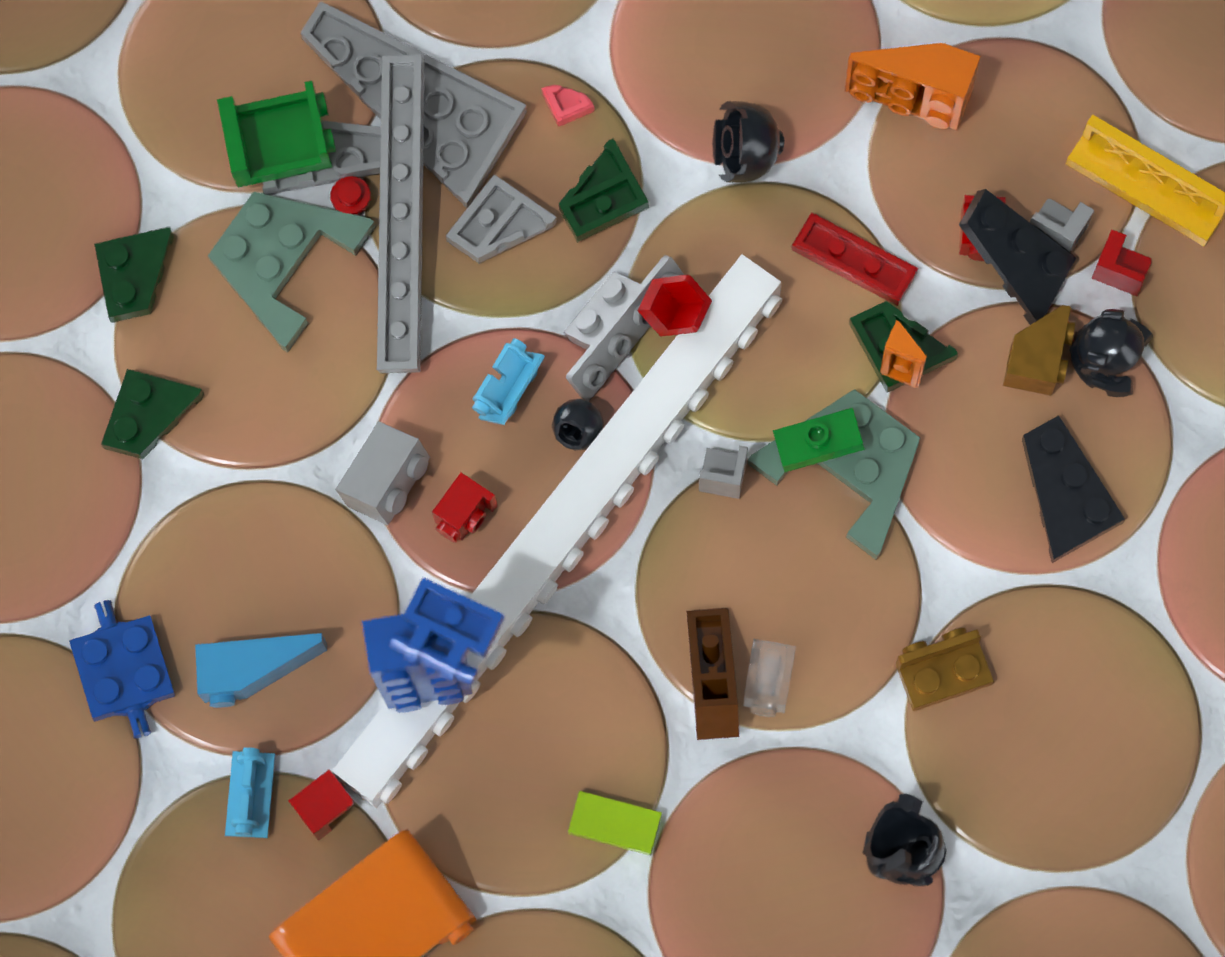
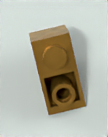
M1060 306L1014 335L1003 386L1051 396L1056 383H1064L1068 360L1061 359L1063 346H1071L1076 324L1074 321H1069L1071 306Z

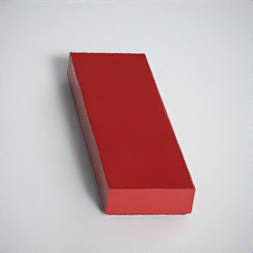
M812 212L791 248L792 251L896 306L900 304L918 272L917 267Z

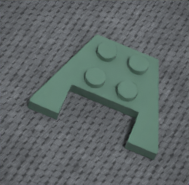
M253 192L208 254V257L238 296L253 311L261 324L276 339L279 346L288 352L307 326L308 321L304 316L277 301L276 298L321 235L356 256L376 226L375 222L370 218Z
M854 389L807 420L853 407L865 450L817 464L871 503L848 531L846 538L876 560L883 548L920 437ZM775 440L752 454L748 459L749 466L776 486L788 473L784 472Z

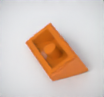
M897 320L884 348L880 372L889 378L918 388L927 356L904 326Z

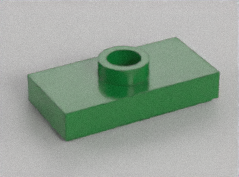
M853 407L773 430L784 472L865 450Z

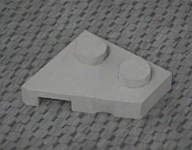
M493 175L447 233L446 240L477 263H481L553 228L557 223V218L508 183Z

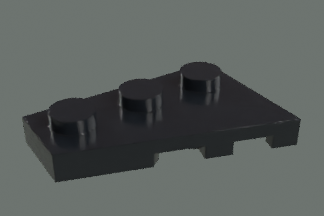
M987 189L977 191L959 226L986 264H992L1005 282L1002 285L1010 298L1015 297L1026 312L1023 316L1031 325L1047 314L1076 257Z
M1059 415L1023 435L1022 444L1032 484L1035 487L1040 507V517L1043 528L1045 527L1052 563L1123 524L1124 516Z

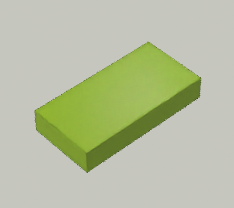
M579 791L568 834L651 856L662 812Z

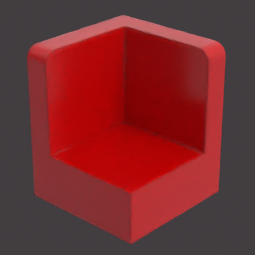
M1111 229L1091 279L1138 296L1152 260L1150 257L1122 247L1127 235Z
M690 275L652 279L637 311L660 337L695 333L699 330L712 299Z
M330 769L288 800L318 841L332 831L329 824L354 805V801Z

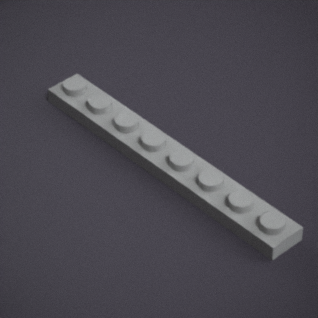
M422 54L382 56L377 371L380 373L420 372L425 59Z

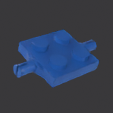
M104 600L107 617H105L101 602L94 605L101 628H98L91 634L69 640L93 721L96 722L112 716H128L133 737L135 739L142 738L138 726L139 721L144 736L151 734L144 710H147L156 702L175 697V693L151 616L149 615L130 622H117L112 601Z

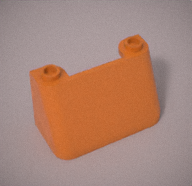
M405 829L382 844L280 924L270 934L269 939L283 957H422L438 943L444 944L450 941L452 945H456L474 930L471 924L477 919L408 829Z

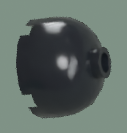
M744 101L725 102L719 109L726 110L723 120H715L713 128L715 165L723 163L725 174H720L719 176L725 182L742 183L754 181L767 174L774 166L778 155L782 153L784 148L783 133L778 130L777 123L770 112L763 107Z

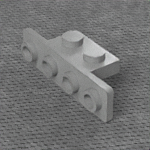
M664 255L641 284L613 271L564 331L570 342L586 349L585 353L566 375V379L582 399L586 401L591 400L650 327L649 323L637 310L652 279L684 275L673 258Z

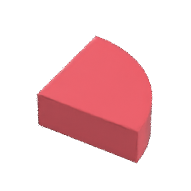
M551 85L542 88L543 97L558 127L595 112L593 103L582 92L579 93L569 88H563L561 85Z

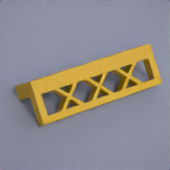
M1093 114L1086 123L1082 137L1066 160L1067 166L1203 247L1225 216V192Z

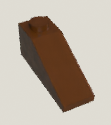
M729 609L687 611L697 740L739 737L738 699Z

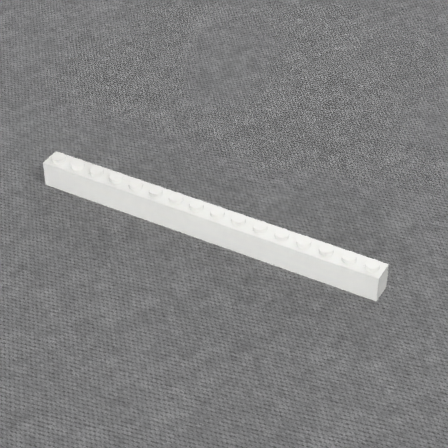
M741 254L710 293L709 297L712 299V302L699 330L695 333L679 334L676 336L469 597L504 614L505 620L486 658L470 651L467 654L468 665L479 671L472 684L473 694L464 695V703L469 702L478 691L481 683L477 680L487 667L493 670L501 662L507 652L503 647L513 635L516 637L521 636L527 629L533 618L529 614L539 602L544 605L553 596L558 587L555 581L564 570L570 572L575 568L584 554L580 549L590 537L595 540L601 535L609 522L606 516L616 505L620 508L627 502L634 491V487L631 484L639 474L642 473L646 476L652 470L659 459V455L656 453L665 441L671 444L678 437L684 427V423L681 421L690 410L696 412L700 409L709 395L706 389L716 378L718 381H721L726 376L734 362L731 357L739 347L745 350L751 344L758 333V329L755 328L764 316L768 319L771 318L782 302V298L779 297L781 281L743 254ZM438 700L421 703V709L405 713L396 712V708L388 709L385 703L332 770L333 774L339 781L377 809L382 801L388 804L400 790L402 783L399 782V779L408 768L415 770L426 757L428 749L425 746L435 734L439 737L442 736L450 727L455 718L451 713L459 703L439 705Z

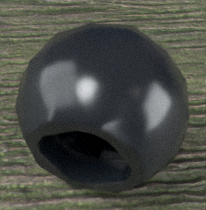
M571 399L559 406L552 422V430L556 440L564 447L574 451L587 450L604 426L600 410L591 402L583 399Z

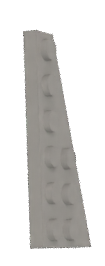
M320 1L301 31L302 40L380 120L382 56L422 54L425 59L423 164L468 208L527 112L526 105Z

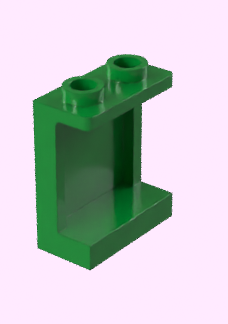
M312 80L304 82L305 91L237 106L233 96L217 99L231 174L237 188L332 168L329 153L336 152L334 137L331 128L324 129L322 117L329 115L324 92L316 93Z

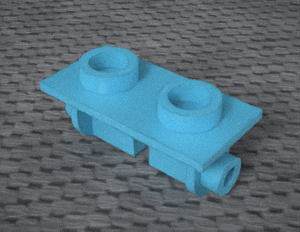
M513 338L511 343H505L492 366L493 369L502 375L500 380L493 375L487 374L477 393L472 398L475 402L472 409L480 414L478 417L480 420L505 425L508 418L516 411L517 403L528 384L535 379L538 368L545 358L543 354L525 351L527 346Z
M243 748L242 752L233 751L225 836L268 838L275 753H260V749Z

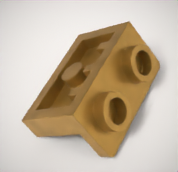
M965 627L958 628L942 635L943 641L927 646L926 641H920L902 649L903 654L898 656L896 668L913 712L993 685L994 680L979 643L981 636L978 629L967 632Z

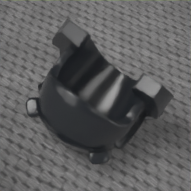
M1106 309L1102 311L1100 316L1090 320L1078 332L1076 331L1069 349L1073 367L1079 378L1087 386L1104 390L1107 396L1111 397L1130 396L1133 391L1132 380L1128 376L1117 377L1116 375L1129 370L1138 362L1144 347L1153 338V334L1138 321L1131 318L1130 321L1125 319L1123 310Z
M900 794L898 801H891L882 808L871 830L866 833L863 853L866 856L868 868L875 877L887 879L896 884H911L912 886L921 887L928 886L933 882L931 876L939 871L945 862L947 850L938 825L932 820L919 815L923 801L913 795Z

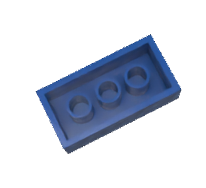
M403 614L362 621L370 674L388 709L396 708L398 713L412 712L421 709V703L438 700L439 705H451L464 701V695L473 694L472 686L457 679L454 682L440 677V671L421 662L414 665L404 660V654L389 648L396 632L412 638L417 628L404 621ZM432 634L427 646L449 655L454 644ZM466 656V658H465V660H464V663H465V664H468V662H467V656Z

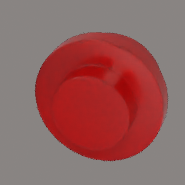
M347 176L339 179L333 185L330 199L337 211L358 215L368 207L371 193L364 180L355 176Z

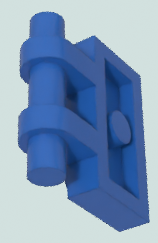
M422 577L402 616L404 621L417 628L412 638L396 632L389 648L404 654V660L414 665L421 662L440 671V677L454 682L457 679L472 686L479 670L465 664L464 660L469 651L486 658L505 620V616L496 610ZM432 634L454 644L449 655L427 646Z

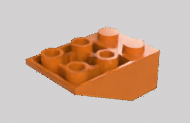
M944 43L852 52L848 59L845 91L849 92L859 101L867 103L875 101L886 105L896 114L903 116L912 114L926 119V122L933 127L957 130L974 88L981 56Z

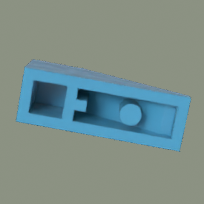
M322 633L197 644L195 645L198 696L204 703L210 702V707L224 708L234 706L235 700L249 698L327 651V642Z

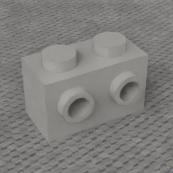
M378 421L335 490L348 508L389 525L394 515L403 509L407 494L415 481L424 475L430 456L418 438Z

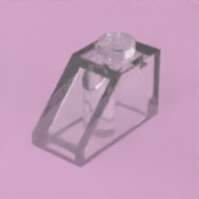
M753 639L743 706L751 707V713L764 717H775L776 712L785 713L796 646Z

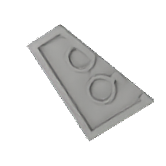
M322 121L324 129L331 128L334 137L336 152L329 153L332 168L264 182L262 188L264 194L268 195L337 182L339 179L347 176L364 177L380 174L381 127Z

